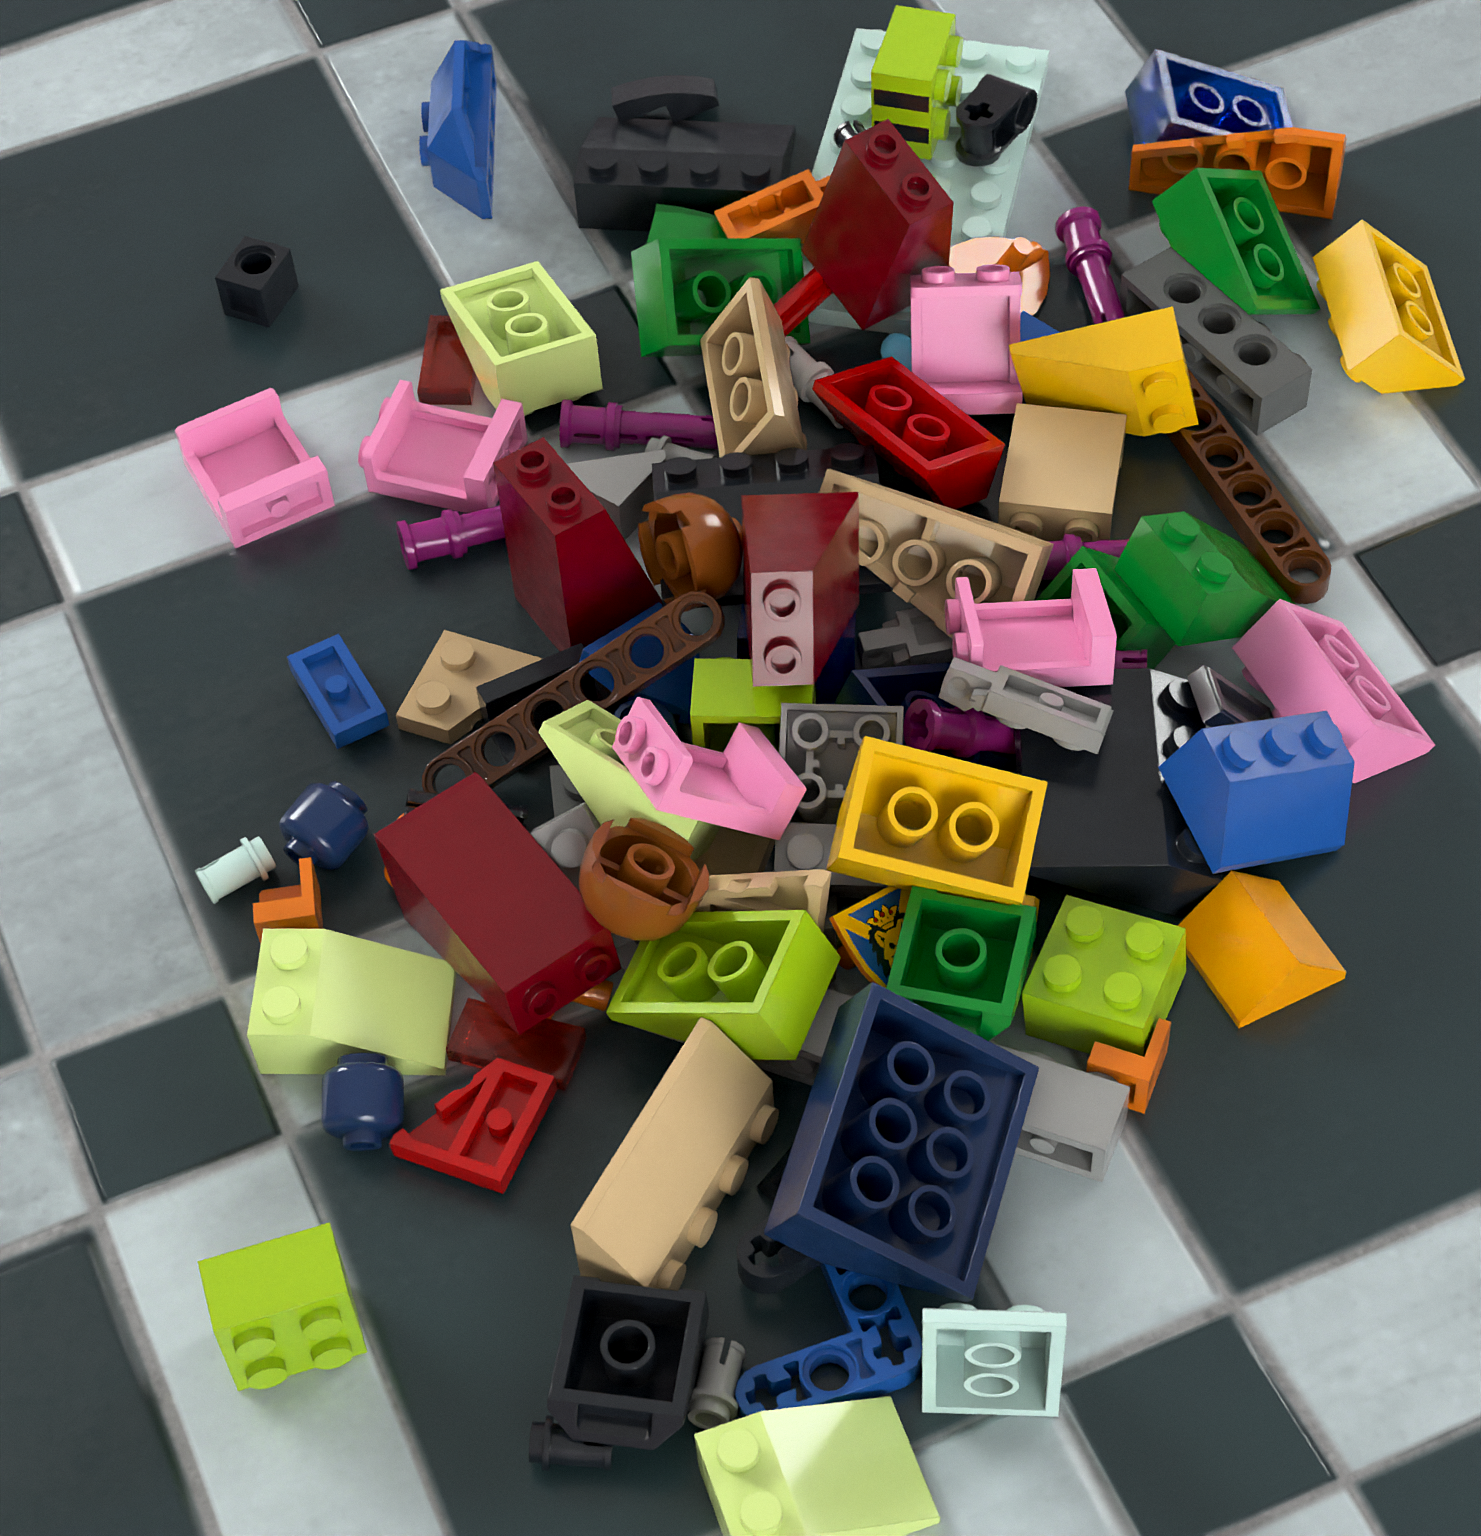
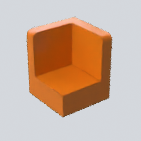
M312 857L299 859L300 885L262 890L259 893V902L253 903L254 926L260 945L263 929H323L321 892Z
M1161 1018L1158 1019L1145 1057L1095 1041L1087 1061L1086 1072H1100L1113 1077L1118 1083L1130 1086L1128 1109L1145 1114L1167 1053L1172 1022Z

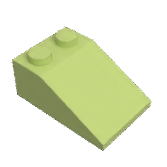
M538 261L440 289L442 301L480 385L495 409H497L501 399L522 403L524 416H527L534 412V410L560 403L563 399L576 401L586 394L603 389L596 334Z
M586 700L542 723L538 733L600 825L613 820L610 828L615 826L626 827L630 818H643L664 825L685 838L695 848L690 856L693 861L709 850L721 826L656 810L616 754L612 745L615 742L617 727L621 719L593 702Z
M263 929L247 1037L260 1074H324L327 1070L336 1066L338 1058L343 1055L374 1053L387 1057L388 1065L395 1067L403 1075H446L457 972L442 959L327 929Z
M891 1396L760 1411L694 1434L699 1470L723 1536H904L940 1523V1516Z

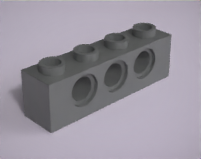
M1170 247L1122 274L1120 302L1125 317L1173 306L1187 368L1208 393L1256 436L1307 407L1312 368L1308 366L1304 358L1287 348L1272 335L1265 324L1257 322L1252 316L1247 314L1173 248Z

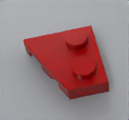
M497 1057L477 1072L467 1086L453 1090L434 1104L436 1113L409 1134L404 1128L394 1134L389 1142L393 1156L504 1194L558 1090L555 1076Z

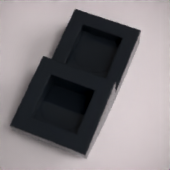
M658 76L628 82L611 88L612 107L619 123L664 106L667 107L672 122L676 123L720 106L714 80L699 76Z

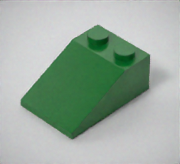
M1195 168L1152 200L1159 217L1161 232L1168 239L1171 248L1247 314L1302 315L1314 314L1320 310V306L1261 171Z
M658 238L632 251L631 258L641 357L702 355L700 339L749 277L760 279L774 305L804 277L800 238ZM808 316L787 335L792 336L800 346L811 343Z
M1185 511L1141 516L1114 567L1115 572L1178 647L1242 637L1279 599L1297 605L1244 544Z

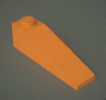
M1289 127L1133 145L1131 152L1129 190L1162 194L1195 168L1255 170L1262 172L1279 212L1332 219L1341 179L1347 138L1345 134Z

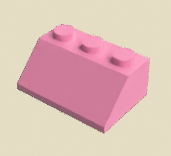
M1279 599L1232 647L1245 665L1242 669L1245 679L1256 690L1266 694L1275 708L1272 710L1274 718L1320 711L1328 712L1333 723L1339 728L1343 741L1355 762L1352 783L1360 782L1424 755L1435 746L1419 722L1341 621Z

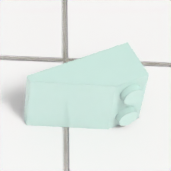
M948 1303L939 1308H923L922 1412L1058 1417L1067 1327L1066 1313L1045 1312L1043 1309L1033 1305H1016L1007 1310H977L974 1306L965 1303Z

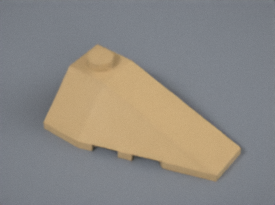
M827 469L819 493L858 492L859 564L867 567L892 587L894 593L907 603L913 604L935 622L934 625L945 634H947L945 627V600L955 599V580L958 577H968L974 604L1033 601L1035 599L1054 545L1053 543L845 473Z

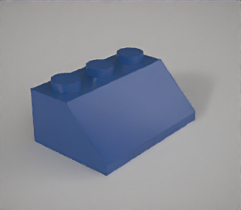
M1327 711L1202 728L1158 767L1213 874L1337 851L1345 845L1355 762L1343 741L1339 728L1333 723Z

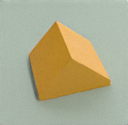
M1231 871L1178 925L1179 927L1186 928V955L1238 1029L1345 979L1346 976L1345 969L1282 884L1277 880Z

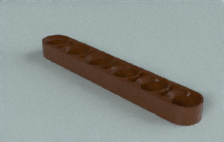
M1188 369L1197 418L1205 421L1209 426L1200 431L1181 428L1176 432L1166 433L1250 552L1290 598L1298 604H1310L1319 601L1328 591L1331 575V563L1328 557ZM1218 454L1231 457L1235 464L1230 467L1219 468L1211 465L1207 458ZM1241 492H1253L1259 495L1263 501L1257 505H1243L1236 501L1234 496ZM1268 530H1280L1289 535L1291 539L1286 543L1274 544L1266 541L1261 534ZM1305 568L1314 571L1319 576V579L1311 583H1300L1294 580L1289 573L1294 569Z
M690 591L679 596L435 757L426 766L422 775L424 792L439 794L435 786L436 777L444 767L449 765L459 766L464 771L466 777L477 772L491 789L495 788L550 751L533 722L534 712L541 703L556 701L566 711L589 700L609 712L613 707L630 699L712 645L721 636L725 627V616L721 606L710 595L701 591ZM695 603L709 606L713 613L711 628L700 636H692L685 633L681 626L683 611ZM644 636L659 638L664 647L662 660L652 668L638 667L632 659L634 643ZM596 668L608 670L614 678L612 693L601 701L588 699L582 689L585 676ZM498 733L510 735L516 745L513 759L503 766L491 765L484 754L487 740Z

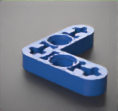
M822 1263L820 1268L848 1333L756 1365L745 1371L738 1380L735 1390L736 1402L738 1403V1417L742 1418L760 1411H766L761 1402L755 1403V1392L763 1388H767L771 1396H777V1408L773 1409L777 1410L876 1398L904 1388L914 1382L922 1368V1341L898 1284ZM861 1285H875L884 1291L887 1299L878 1309L863 1311L853 1306L850 1302L849 1296L852 1291ZM887 1325L888 1336L894 1349L897 1352L903 1351V1363L893 1366L888 1357H882L881 1336L878 1330ZM826 1363L838 1364L849 1374L848 1381L838 1390H821L810 1380L815 1368ZM794 1375H799L801 1394L805 1398L803 1401L798 1402L796 1389H791V1377Z

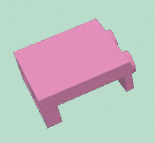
M989 264L977 267V273L955 274V269L952 267L931 266L923 268L921 270L922 275H910L911 372L967 415L1015 414L1016 404H1022V390L1011 358L1009 344L1020 342V295H1022V282L1019 272H1010V267L1006 265Z
M400 380L391 398L386 397L383 400L379 411V421L371 436H365L359 448L358 463L361 468H364L369 492L464 513L495 507L499 496L493 462L523 448L528 440L523 405L520 402L501 399L493 418L419 403L415 400L412 382Z
M273 388L266 389L196 418L175 429L184 464L235 549L335 506L327 469L318 455L313 458L309 457L286 421L279 396Z
M1096 568L1073 569L1071 599L974 604L968 577L956 578L955 599L945 600V627L947 635L953 634V658L962 659L997 672L1001 665L1058 687L1113 685L1117 634Z
M637 697L629 714L620 721L617 727L615 742L612 748L655 809L780 841L807 790L762 731L755 726L739 722L722 753L681 742L653 703L648 699Z

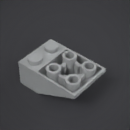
M781 703L779 754L807 790L780 841L775 840L774 872L826 870L839 810L864 736L903 745L904 706ZM832 872L829 895H838V898L866 899L885 889L888 885Z

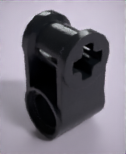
M986 74L982 77L977 87L956 108V122L961 127V137L955 144L956 157L959 161L974 167L987 166L997 161L1012 141L1030 125L1037 107V92L1034 89L992 74Z

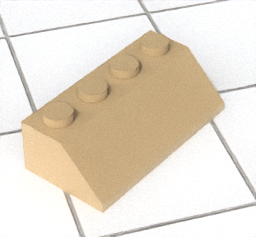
M700 1017L571 1223L580 1276L600 1278L602 1282L678 1291L686 1273L685 1261L694 1246L702 1248L708 1242L717 1222L718 1213L716 1210L726 1193L733 1196L742 1185L748 1170L749 1162L747 1158L757 1142L762 1145L765 1144L773 1133L778 1120L779 1110L774 1108L772 1080L713 1022Z

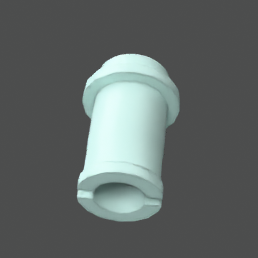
M259 836L250 841L246 837L240 839L242 846L210 864L194 870L213 904L258 877H261L263 881L269 878L267 872L276 868L271 854Z

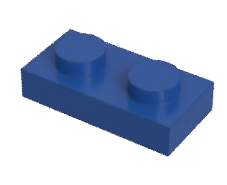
M339 634L287 656L290 671L337 749L390 725L386 709Z

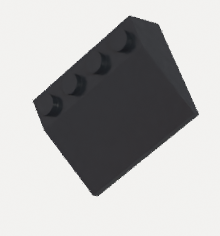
M598 117L580 148L573 182L578 226L582 229L650 231L656 204L684 207L715 215L714 211L789 178L796 134L795 125L682 120L673 123L672 120L630 119L619 123L617 118Z
M843 443L828 449L803 450L800 448H786L777 453L756 455L734 452L720 458L693 460L687 457H676L666 462L652 463L654 501L688 492L704 495L720 504L730 514L731 518L737 519L742 526L741 495L819 493L827 469L880 485L874 445L860 446L855 443ZM743 557L736 582L723 597L715 600L720 606L743 604ZM859 564V594L891 592V587L867 567ZM662 578L660 585L663 608L667 605L664 599L675 596ZM704 605V606H701V607H698V608H705V607H709V606Z
M1151 668L1114 669L1113 685L1060 687L1109 705L1111 710L1114 711L1098 754L1087 750H1070L1060 746L1052 737L1028 728H1014L1016 774L1048 782L1029 875L1183 918L1222 881L1221 872L1212 873L1158 768L1198 731L1206 728L1189 681Z

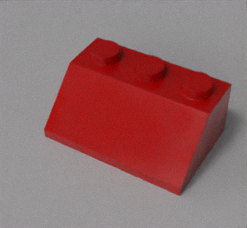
M892 356L814 380L812 390L834 419L853 434L862 445H874L876 454L892 465L898 474L907 477L927 493L936 504L951 509H958L987 498L1005 443Z

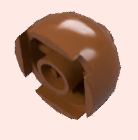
M691 492L671 495L643 506L642 511L649 512V520L638 524L641 555L653 585H659L660 580L663 578L675 596L664 599L665 603L669 604L679 596L690 591H701L710 595L714 600L723 597L736 582L742 566V526L738 520L733 517L731 518L730 514L715 500ZM692 604L688 606L683 612L704 606V604Z
M630 818L626 827L615 826L610 828L613 820L604 822L593 834L584 852L580 866L579 887L586 909L601 926L615 935L630 940L655 941L680 930L699 907L709 885V871L705 863L701 871H699L697 864L690 858L695 848L685 838L668 827L643 818Z

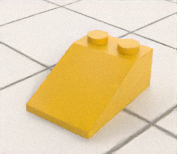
M1173 306L1009 344L1011 358L1026 404L1126 414L1125 433L1139 436L1173 433L1181 428L1199 424Z

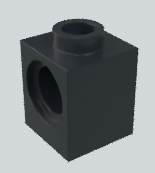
M247 236L242 239L215 276L224 315L269 328L299 287L291 249Z

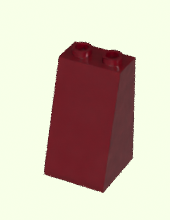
M886 119L844 141L801 251L822 276V279L862 331L910 306V275H922L921 270L926 267H949L954 202L890 120Z
M544 437L493 462L515 598L559 652L579 643L587 647L658 602L662 604L661 597L606 509Z
M858 492L741 495L743 604L753 687L814 685L859 605Z
M477 772L472 773L373 834L404 919L518 1035L550 1017L553 1013L622 969L611 932L601 926L590 914L578 889Z

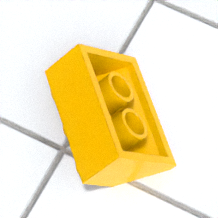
M1364 220L1358 222L1313 257L1319 276L1316 285L1321 296L1326 300L1331 315L1328 318V324L1338 339L1343 355L1340 357V363L1345 373L1357 383L1363 381L1379 393L1386 394L1457 386L1465 380L1428 268L1425 264Z
M864 736L839 810L826 870L911 891L912 886L935 889L938 893L1006 905H1021L1024 899L1048 782Z

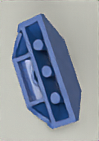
M455 40L431 80L430 102H422L421 104L423 131L428 132V136H420L419 139L422 167L430 166L433 186L481 219H492L497 79L492 45L467 40Z

